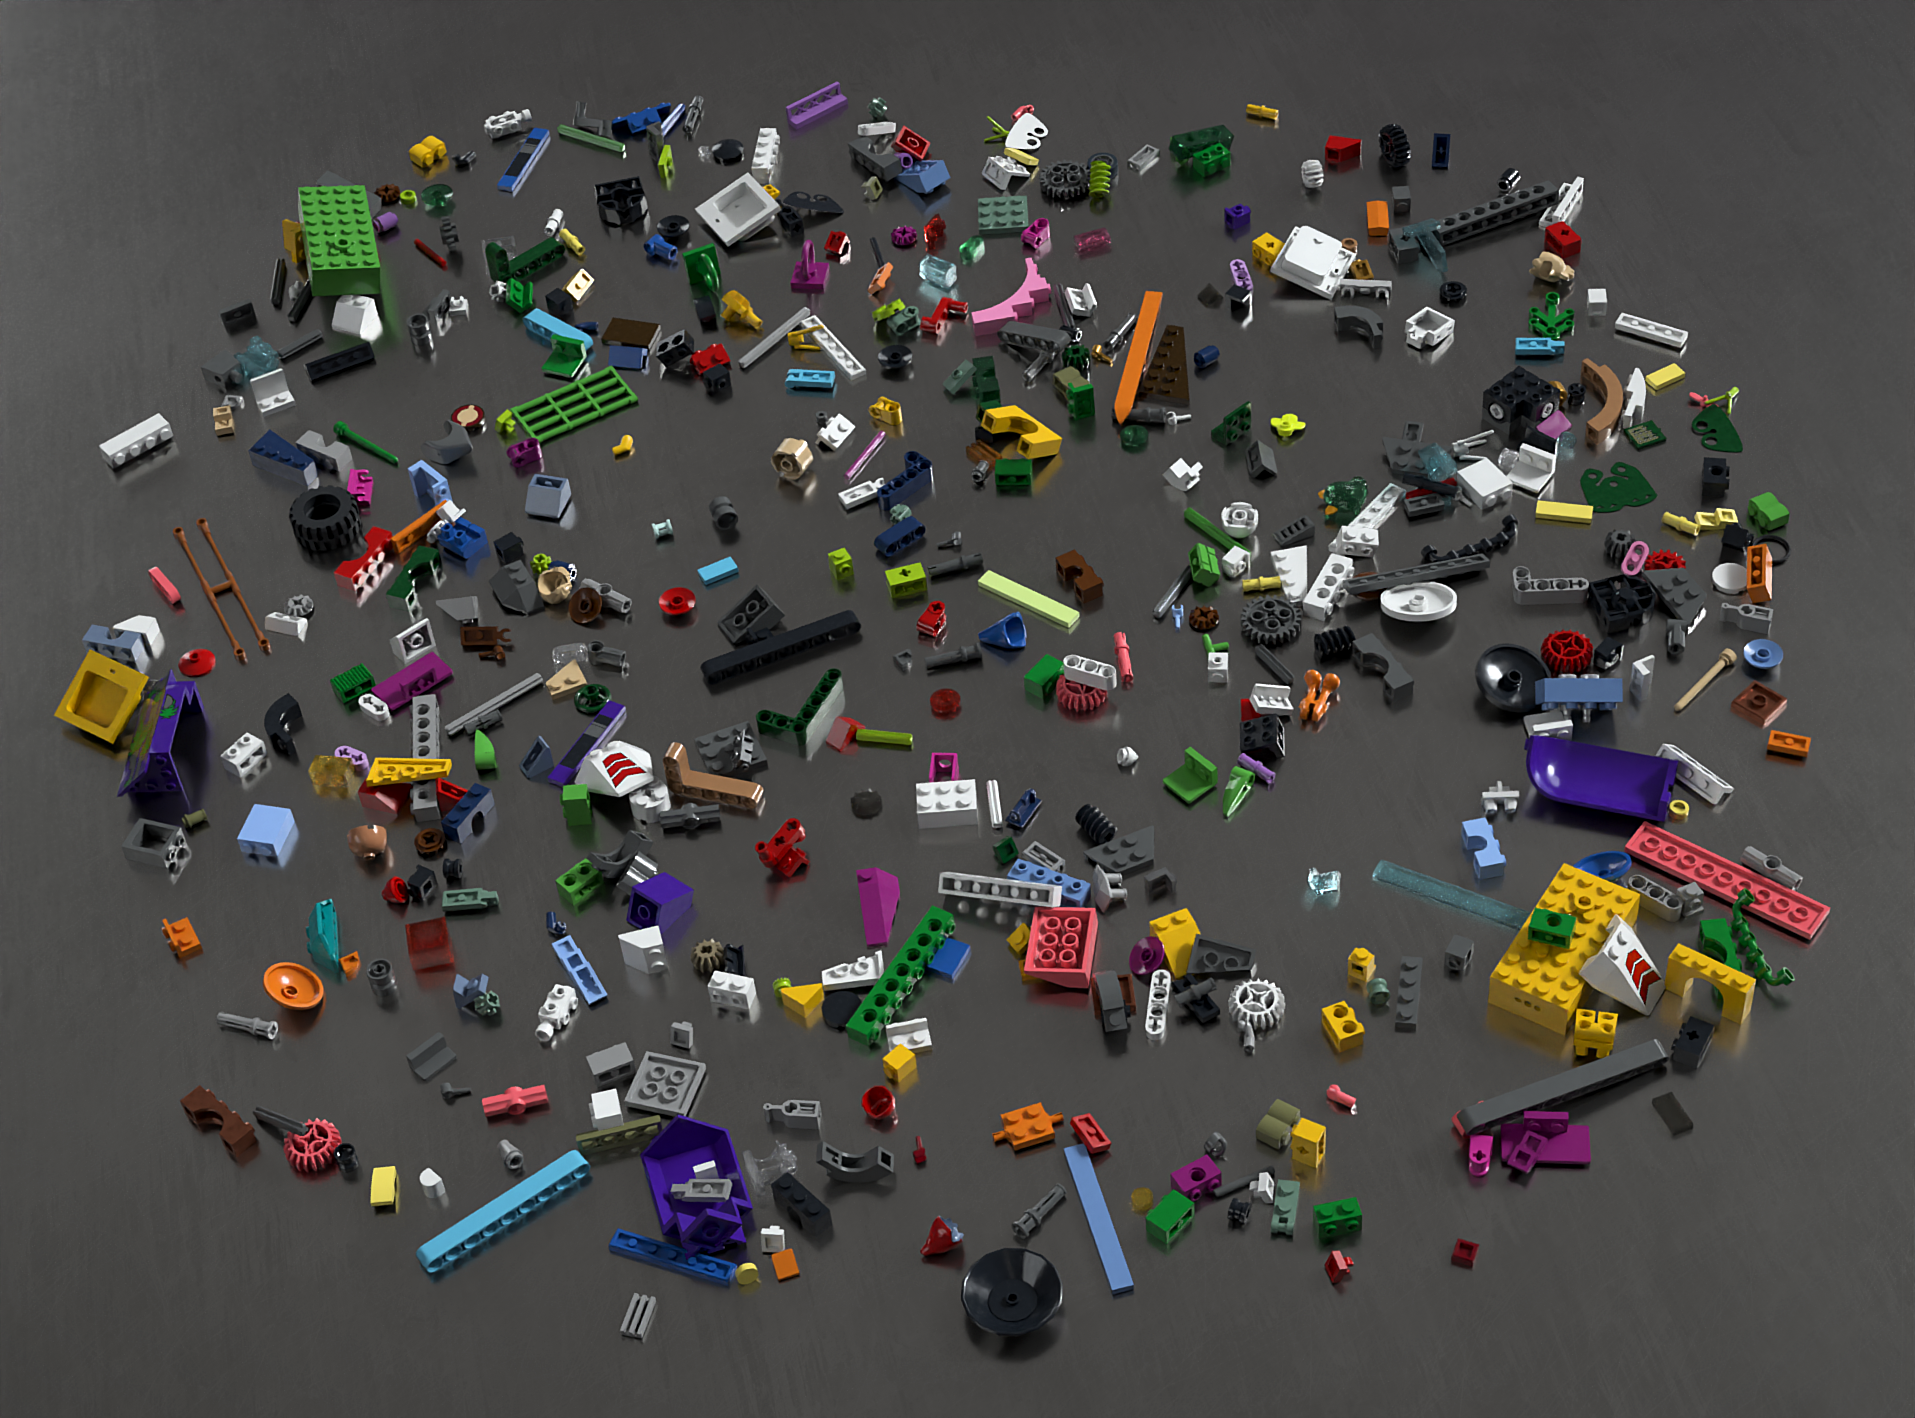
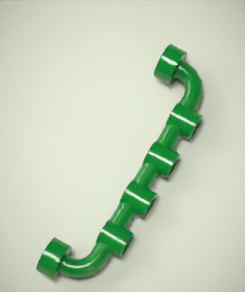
M1744 888L1737 893L1738 899L1734 902L1732 908L1734 920L1730 924L1736 932L1741 931L1742 936L1738 940L1744 948L1749 947L1750 951L1746 954L1748 960L1752 964L1757 963L1758 965L1754 969L1755 975L1760 980L1764 979L1771 986H1779L1781 984L1788 986L1795 981L1793 974L1786 967H1783L1777 972V978L1772 976V970L1765 962L1764 954L1757 946L1756 938L1747 926L1748 921L1741 914V907L1743 905L1749 906L1755 901L1751 892Z

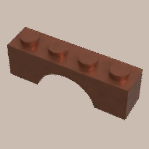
M199 1085L180 1100L184 1112L197 1124L212 1120L223 1123L219 1136L224 1147L236 1157L256 1142L253 1126L249 1122L244 1123L237 1112H231L224 1101H218L211 1090H205Z

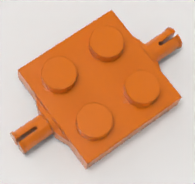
M1040 1102L1001 1114L1004 1130L992 1133L994 1142L1007 1138L1016 1151L1054 1139L1055 1132L1052 1124L1064 1121L1062 1112L1049 1116Z

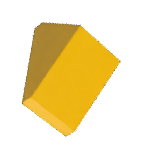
M822 983L781 988L783 1004L805 1018L824 1000Z

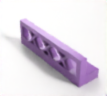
M835 82L787 106L788 123L797 130L847 105L848 99L841 94L840 83ZM835 89L836 93L830 96L831 91ZM824 95L821 101L816 102L819 96ZM810 101L809 106L807 108H804L806 103ZM798 108L796 113L792 115L791 110Z

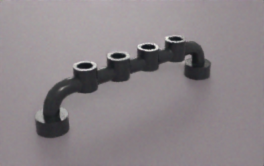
M1507 515L1502 520V524L1506 530H1510L1509 532H1499L1493 538H1483L1477 544H1467L1463 549L1458 551L1451 550L1442 557L1436 556L1437 550L1433 545H1427L1421 550V555L1425 560H1431L1435 563L1477 555V551L1483 550L1486 554L1490 553L1494 549L1493 545L1499 544L1501 547H1506L1510 543L1509 539L1515 537L1518 532L1517 525L1519 521L1515 515Z

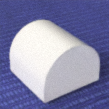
M430 1168L421 1173L420 1182L427 1197L437 1198L445 1193L442 1179Z

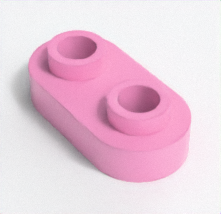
M1636 541L1631 545L1621 564L1623 574L1634 577L1639 573L1649 553L1646 543ZM1635 550H1640L1641 554H1636ZM1627 566H1632L1633 570L1629 571Z

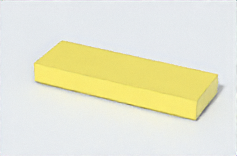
M1538 500L1535 518L1591 523L1593 506Z

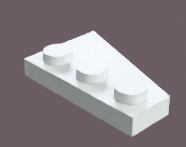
M882 951L875 952V956L865 958V956L857 959L858 962L850 965L844 963L822 971L824 991L875 985L884 973Z

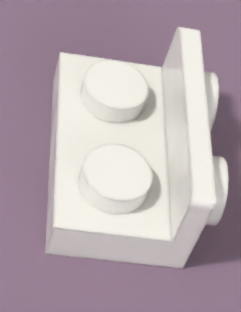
M926 1018L885 1026L890 1052L899 1044H902L912 1053L932 1050Z

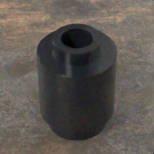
M1508 168L1498 178V188L1501 191L1511 190L1520 180L1518 171Z

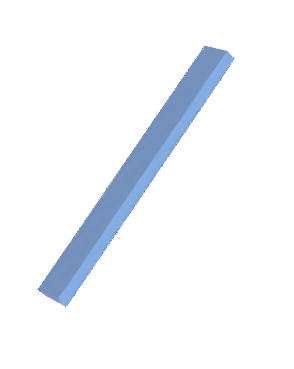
M1083 1143L1064 1148V1154L1112 1294L1134 1289V1284L1086 1146Z

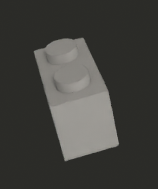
M626 1042L586 1056L589 1070L597 1087L636 1073L634 1060Z

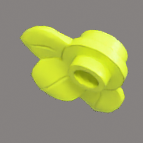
M1285 414L1282 418H1272L1270 421L1271 426L1276 427L1278 434L1281 436H1290L1294 430H1301L1306 425L1304 422H1298V418L1294 414Z

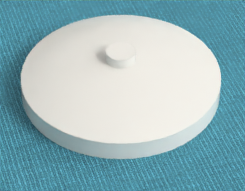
M1429 581L1413 582L1411 585L1402 584L1394 588H1388L1381 594L1380 599L1381 609L1387 615L1405 621L1440 619L1451 614L1457 606V595L1454 590L1446 585Z

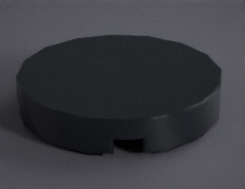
M834 992L827 996L822 1003L823 1019L832 1027L838 1028V1026H843L846 1028V1024L862 1002L852 992Z

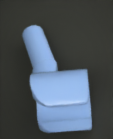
M1172 605V616L1175 618L1176 630L1180 629L1183 605H1181L1180 609H1175L1174 605Z

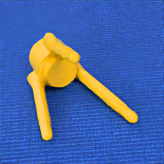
M820 324L801 331L788 333L789 345L794 346L795 349L821 350L820 347L801 345V343L804 342L803 334L823 329L824 326Z

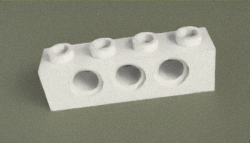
M1331 553L1303 601L1304 616L1324 621L1327 615L1332 613L1334 603L1338 602L1341 591L1345 590L1343 588V580L1352 578L1355 568L1352 567L1353 559Z

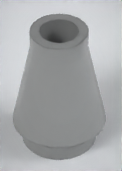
M508 1140L500 1141L497 1148L500 1151L504 1165L510 1169L520 1167L523 1163V1153L510 1144Z

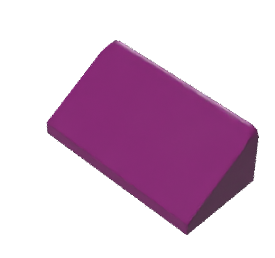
M1557 410L1536 426L1535 429L1557 439L1569 430L1572 424L1561 411Z

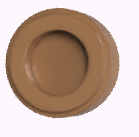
M1346 238L1341 241L1342 248L1352 253L1357 250V241L1355 239Z

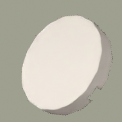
M1735 563L1721 564L1712 572V584L1716 586V589L1726 594H1737L1739 591H1745L1747 589V569Z

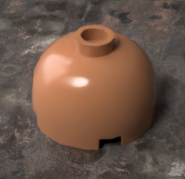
M367 825L351 829L349 835L347 834L349 849L354 855L364 860L375 859L376 856L385 850L387 843L386 829L374 825V829H368Z

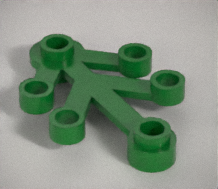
M1549 292L1545 298V303L1548 306V316L1542 313L1539 308L1531 307L1529 309V317L1532 319L1529 320L1528 327L1542 332L1543 338H1551V340L1556 341L1559 339L1560 333L1565 330L1572 331L1574 329V321L1572 319L1574 318L1575 311L1568 308L1555 317V309L1559 304L1560 296L1558 293ZM1538 319H1540L1541 321H1543V322H1544L1545 324H1547L1548 326L1545 327L1544 325H1542L1541 323H1539V320H1538ZM1567 319L1566 321H1564V324H1562V325H1560V326H1558V327H1555L1556 324H1558V323H1560L1561 321Z

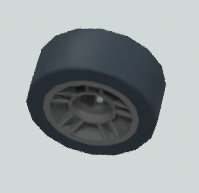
M1096 153L1088 159V169L1092 167V161H1103L1111 166L1110 170H1106L1111 173L1107 177L1111 180L1117 175L1118 160L1113 154Z

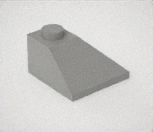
M477 596L436 601V605L456 620H462V624L471 623L474 618H478Z

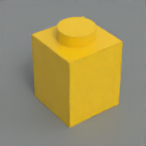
M902 1044L896 1046L882 1058L884 1073L889 1078H894L898 1082L917 1067L915 1054Z

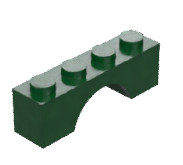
M419 545L416 551L412 553L408 563L404 565L403 570L396 577L391 588L387 590L386 599L390 608L407 612L411 610L417 600L412 584L423 576L434 575L442 563L438 549Z

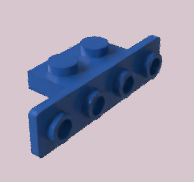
M660 103L654 108L648 107L638 113L632 112L626 117H617L612 121L611 130L628 125L632 136L647 131L646 126L658 121L661 122L659 115L670 112L671 104Z

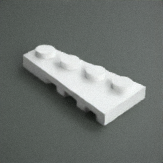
M1307 545L1271 552V560L1277 576H1280L1281 588L1285 599H1291V604L1296 603V607L1303 606V601L1307 596Z

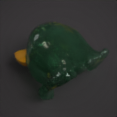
M1355 476L1349 481H1336L1329 484L1325 490L1318 493V496L1324 499L1327 507L1325 515H1331L1336 512H1352L1355 516H1358L1362 509L1361 507L1367 499L1368 484L1361 476Z

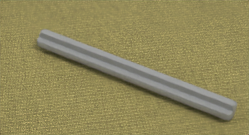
M803 307L739 359V366L746 368L799 325L800 321L810 316L809 308Z
M538 673L532 675L446 725L444 728L449 736L454 735L464 729V724L478 719L480 715L484 716L531 690L543 682L542 676Z

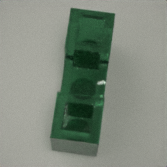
M993 356L972 358V363L977 368L971 375L974 376L972 377L973 388L976 387L974 389L975 399H979V403L994 400L1001 403L1000 388L996 378Z

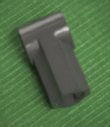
M1667 619V651L1674 655L1684 652L1687 620Z
M597 640L588 644V656L591 664L601 665L607 663L623 666L626 651L605 647L604 643Z

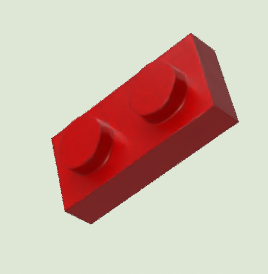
M1090 1113L1071 1118L1070 1125L1091 1154L1110 1149V1140Z

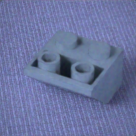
M534 474L528 485L525 513L559 518L571 496L568 479Z

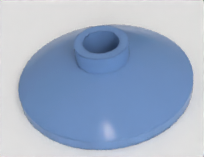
M1757 639L1749 642L1743 652L1744 658L1749 664L1762 669L1773 668L1779 665L1783 659L1781 647L1775 642L1766 639Z

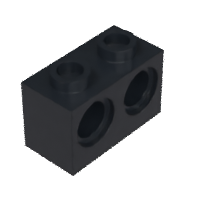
M683 329L657 343L656 357L665 367H668L694 353V339Z

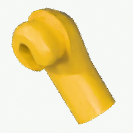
M630 435L623 436L620 445L612 448L614 456L630 450L633 443Z

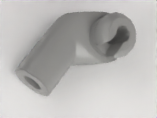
M1240 1020L1237 1030L1244 1032V1050L1251 1052L1254 1050L1255 1041L1252 1024L1249 1021Z

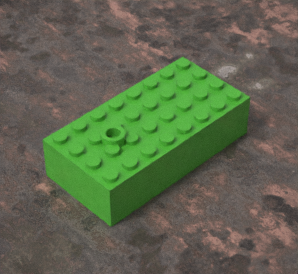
M365 185L298 187V214L312 296L380 294V263Z

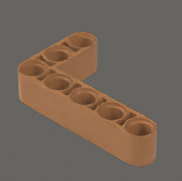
M671 743L663 758L669 790L675 794L753 809L757 807L764 792L763 787L754 782L690 770L686 749L680 743Z

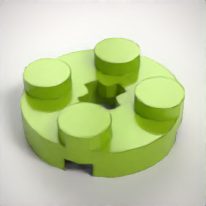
M899 298L888 304L887 307L883 305L872 312V317L876 322L906 307Z

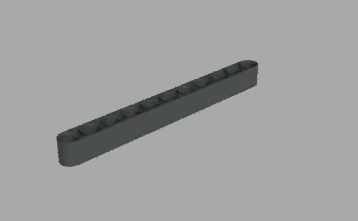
M1654 1039L1466 1107L1457 1114V1118L1466 1134L1474 1135L1523 1117L1524 1111H1540L1660 1067L1669 1060V1056L1660 1041Z

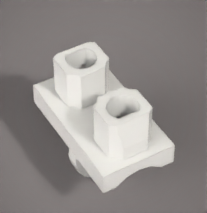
M1497 781L1496 787H1489V792H1482L1481 805H1484L1487 814L1496 813L1497 804H1504L1506 813H1514L1519 799V791H1510L1509 786H1502V782Z

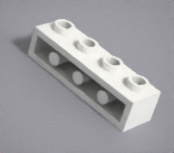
M760 128L751 168L753 178L759 184H770L771 175H773V165L776 162L775 156L778 153V145L780 144V136L777 135L776 128Z
M158 413L99 445L103 459L114 469L173 436L170 424Z

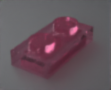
M1104 227L1075 235L1074 242L1081 251L1110 243L1111 237Z

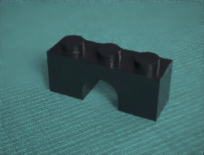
M789 1172L784 1173L771 1184L774 1200L787 1212L793 1208L799 1215L802 1225L816 1238L833 1225L830 1209Z

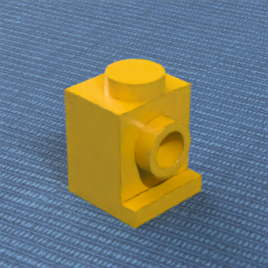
M1355 948L1348 958V975L1367 982L1376 968V965H1374V955L1365 948ZM1357 966L1363 967V972L1357 970Z

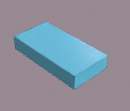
M731 556L698 569V575L705 585L739 572Z

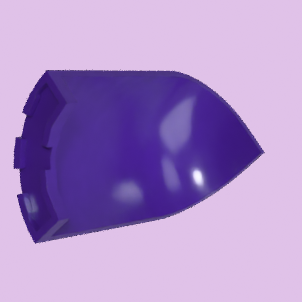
M1530 735V739L1526 738L1524 750H1527V773L1533 786L1545 797L1562 803L1662 822L1665 821L1666 811L1671 800V793L1668 792L1669 786H1674L1679 761L1546 736Z

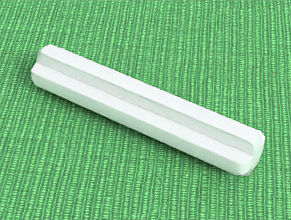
M989 780L987 782L991 822L992 827L996 829L1003 826L997 781Z

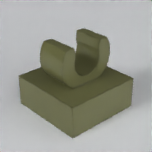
M876 176L871 177L868 182H864L861 186L862 189H866L864 194L869 196L871 200L877 199L883 190Z

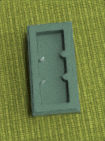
M965 359L942 385L954 394L977 368Z

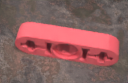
M158 567L148 571L153 583L172 604L181 600L177 589Z

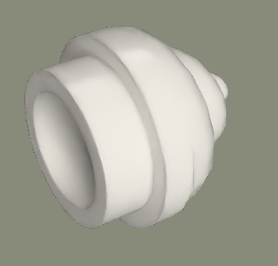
M1130 747L1120 748L1117 754V761L1123 766H1130L1138 759V756Z

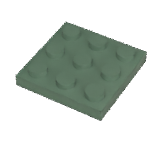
M1018 195L978 199L979 235L1016 233L1027 229V196Z

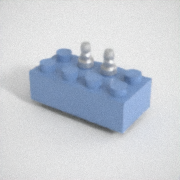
M1575 674L1558 675V678H1544L1535 681L1536 705H1542V710L1558 709V705H1561L1565 721L1571 720V710L1578 709V705H1580L1583 722H1590V710L1597 709V705H1600L1601 711L1617 709V704L1623 702L1622 678H1599L1597 674L1581 675V678H1576Z

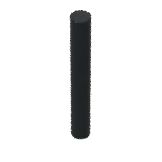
M875 237L870 238V243L880 269L885 263Z

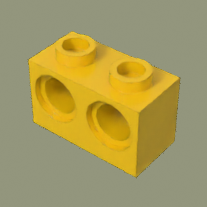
M1345 1001L1322 1008L1321 1022L1339 1052L1362 1045L1363 1035L1365 1034L1363 1025L1355 1019L1354 1010L1351 1007L1349 1008Z

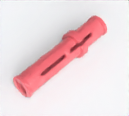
M1117 632L1113 636L1115 642L1114 651L1118 657L1121 680L1124 681L1125 679V682H1130L1133 680L1129 658L1130 649L1126 644L1125 633Z

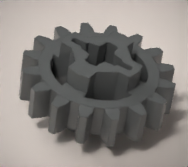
M449 216L441 217L443 225L439 226L443 245L447 244L449 252L457 251L455 242H459L456 225L451 223Z

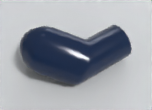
M555 912L546 913L547 930L556 935L564 934L567 927L564 922L561 924V921L556 922Z

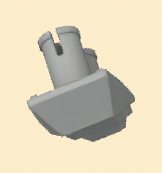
M1096 865L1092 876L1094 900L1101 911L1106 913L1111 901H1126L1127 890L1125 888H1110V886H1121V873H1105L1099 865Z

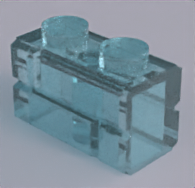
M929 254L919 262L920 277L929 282L949 288L957 280L956 265Z

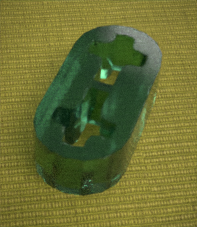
M979 235L970 237L959 249L961 259H973L984 248V238Z

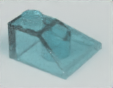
M1432 443L1418 451L1431 480L1441 481L1457 473L1456 462L1437 443Z

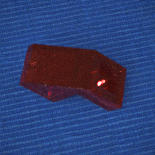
M935 214L924 226V237L928 250L935 249L934 242H937V238L944 236L943 230L946 229L944 219L941 220L939 214Z

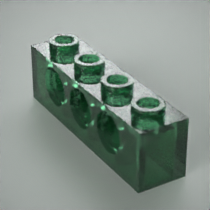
M1218 125L1174 135L1168 149L1180 161L1193 158V154L1217 143L1222 144L1228 150L1231 147L1234 135L1224 125Z

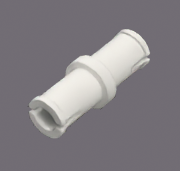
M555 209L552 216L547 220V226L544 229L547 236H553L556 228L560 226V220L563 217V212L560 209Z

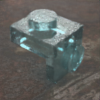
M1314 867L1310 868L1307 883L1316 895L1339 891L1341 875L1338 871L1319 874Z

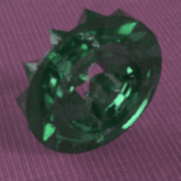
M1139 425L1127 426L1120 433L1121 442H1124L1125 446L1130 444L1131 447L1134 445L1139 447L1140 444H1145L1146 440H1148V431Z

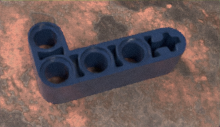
M916 451L907 452L904 455L905 471L877 490L879 508L885 511L890 510L933 480L932 462Z

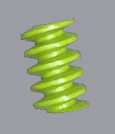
M1092 161V167L1090 168L1091 179L1089 181L1090 192L1088 194L1090 197L1101 198L1109 194V191L1105 189L1110 188V185L1107 184V182H1110V178L1107 176H1110L1111 173L1106 170H1110L1111 166L1103 161Z

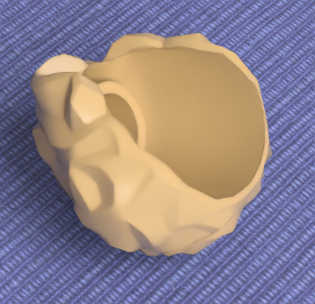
M554 567L553 569L543 571L539 575L537 582L539 595L551 604H558L566 599L572 588L570 573L564 567Z

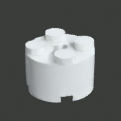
M654 776L653 781L629 792L633 816L639 821L642 819L646 820L647 823L660 821V812L668 811L671 808L667 786L656 776Z

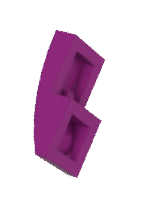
M1527 1130L1520 1145L1516 1146L1507 1164L1528 1174L1545 1149L1548 1139Z

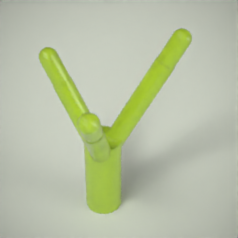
M987 116V119L995 126L992 130L1001 134L986 138L984 142L1002 137L1007 138L1010 132L1004 130Z
M1733 387L1729 392H1726V395L1705 401V405L1727 399V414L1730 415L1732 398L1739 392V389Z

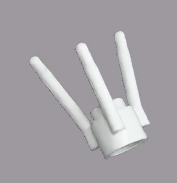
M1490 430L1452 443L1454 457H1459V460L1486 459L1487 457L1466 454L1469 453L1468 447L1487 442L1486 439L1471 441L1490 435L1494 431Z

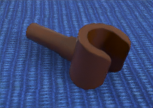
M499 645L495 646L492 651L478 654L479 658L495 656L497 660L505 658V652Z

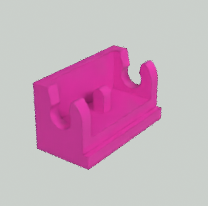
M350 469L347 491L354 496L357 506L370 505L373 479L372 477L361 476L368 474L369 471L365 469Z

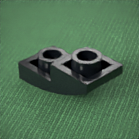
M709 295L693 300L700 322H709L717 317Z

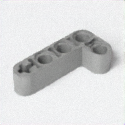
M1519 566L1513 570L1512 591L1513 599L1517 604L1583 603L1588 598L1589 582L1584 578L1531 579L1528 568Z

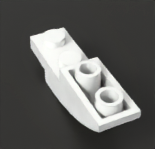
M1635 368L1633 375H1629L1628 386L1625 385L1623 396H1626V410H1623L1621 414L1624 429L1631 427L1634 418L1642 419L1644 412L1646 386L1639 368Z

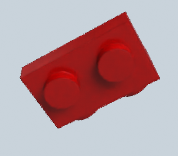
M722 343L718 345L712 344L704 351L698 350L694 352L689 362L691 365L694 364L699 376H701L704 371L720 363L723 366L727 365L731 360Z
M792 845L775 866L786 876L791 877L802 862L808 865L810 861L805 858L807 854L798 847L795 849Z

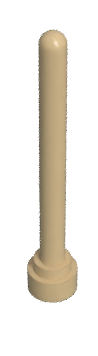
M1728 648L1724 649L1719 655V661L1675 704L1674 709L1681 711L1724 666L1732 665L1737 659L1735 652Z

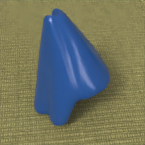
M1017 611L978 633L980 641L1004 648H1022L1026 645L1025 638L1027 634L1025 625L1022 622V616Z

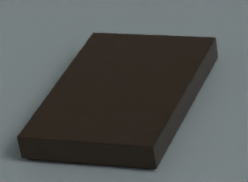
M613 317L601 341L602 344L650 350L661 327L660 324Z

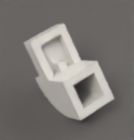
M1180 458L1162 475L1172 486L1182 491H1187L1200 480L1198 471L1203 466L1197 462L1190 468Z

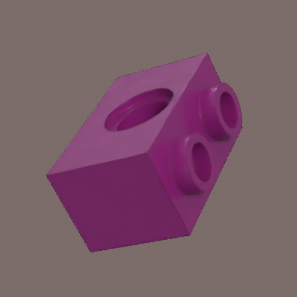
M1207 1154L1170 1174L1171 1187L1189 1200L1196 1201L1202 1195L1213 1192L1214 1189L1222 1185V1172Z

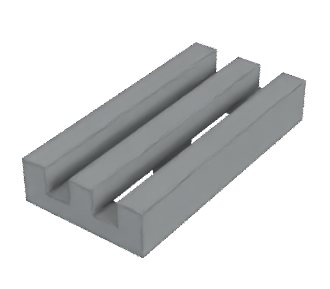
M1145 145L1127 160V166L1132 165V168H1137L1141 171L1160 155V150L1150 145Z
M1036 841L1022 852V857L1027 861L1049 868L1052 871L1058 872L1060 866L1063 867L1065 865L1064 859Z
M634 1293L620 1329L621 1335L643 1338L656 1303L655 1297L647 1298V1295H642L641 1297L639 1294ZM638 1302H640L639 1305H638L637 1311H636V1313H635V1316H634V1318H633L632 1324H631V1326H630V1329L628 1330L629 1325H630L631 1320H632V1317H633L634 1312H635V1310H636L637 1304H638ZM645 1304H648L638 1332H635Z

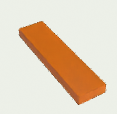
M442 501L393 536L391 542L394 552L399 554L427 534L442 519L437 515L436 511L447 501Z

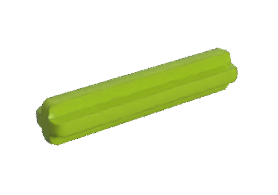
M857 729L856 739L861 741L911 745L913 740L912 734L867 729Z

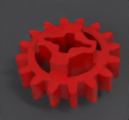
M1660 549L1659 553L1653 551L1652 555L1647 556L1644 571L1672 568L1686 569V561L1682 560L1683 556L1677 557V552L1672 554L1670 550L1663 552Z

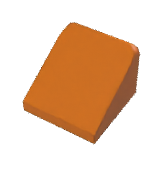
M792 1249L771 1255L778 1281L800 1275Z

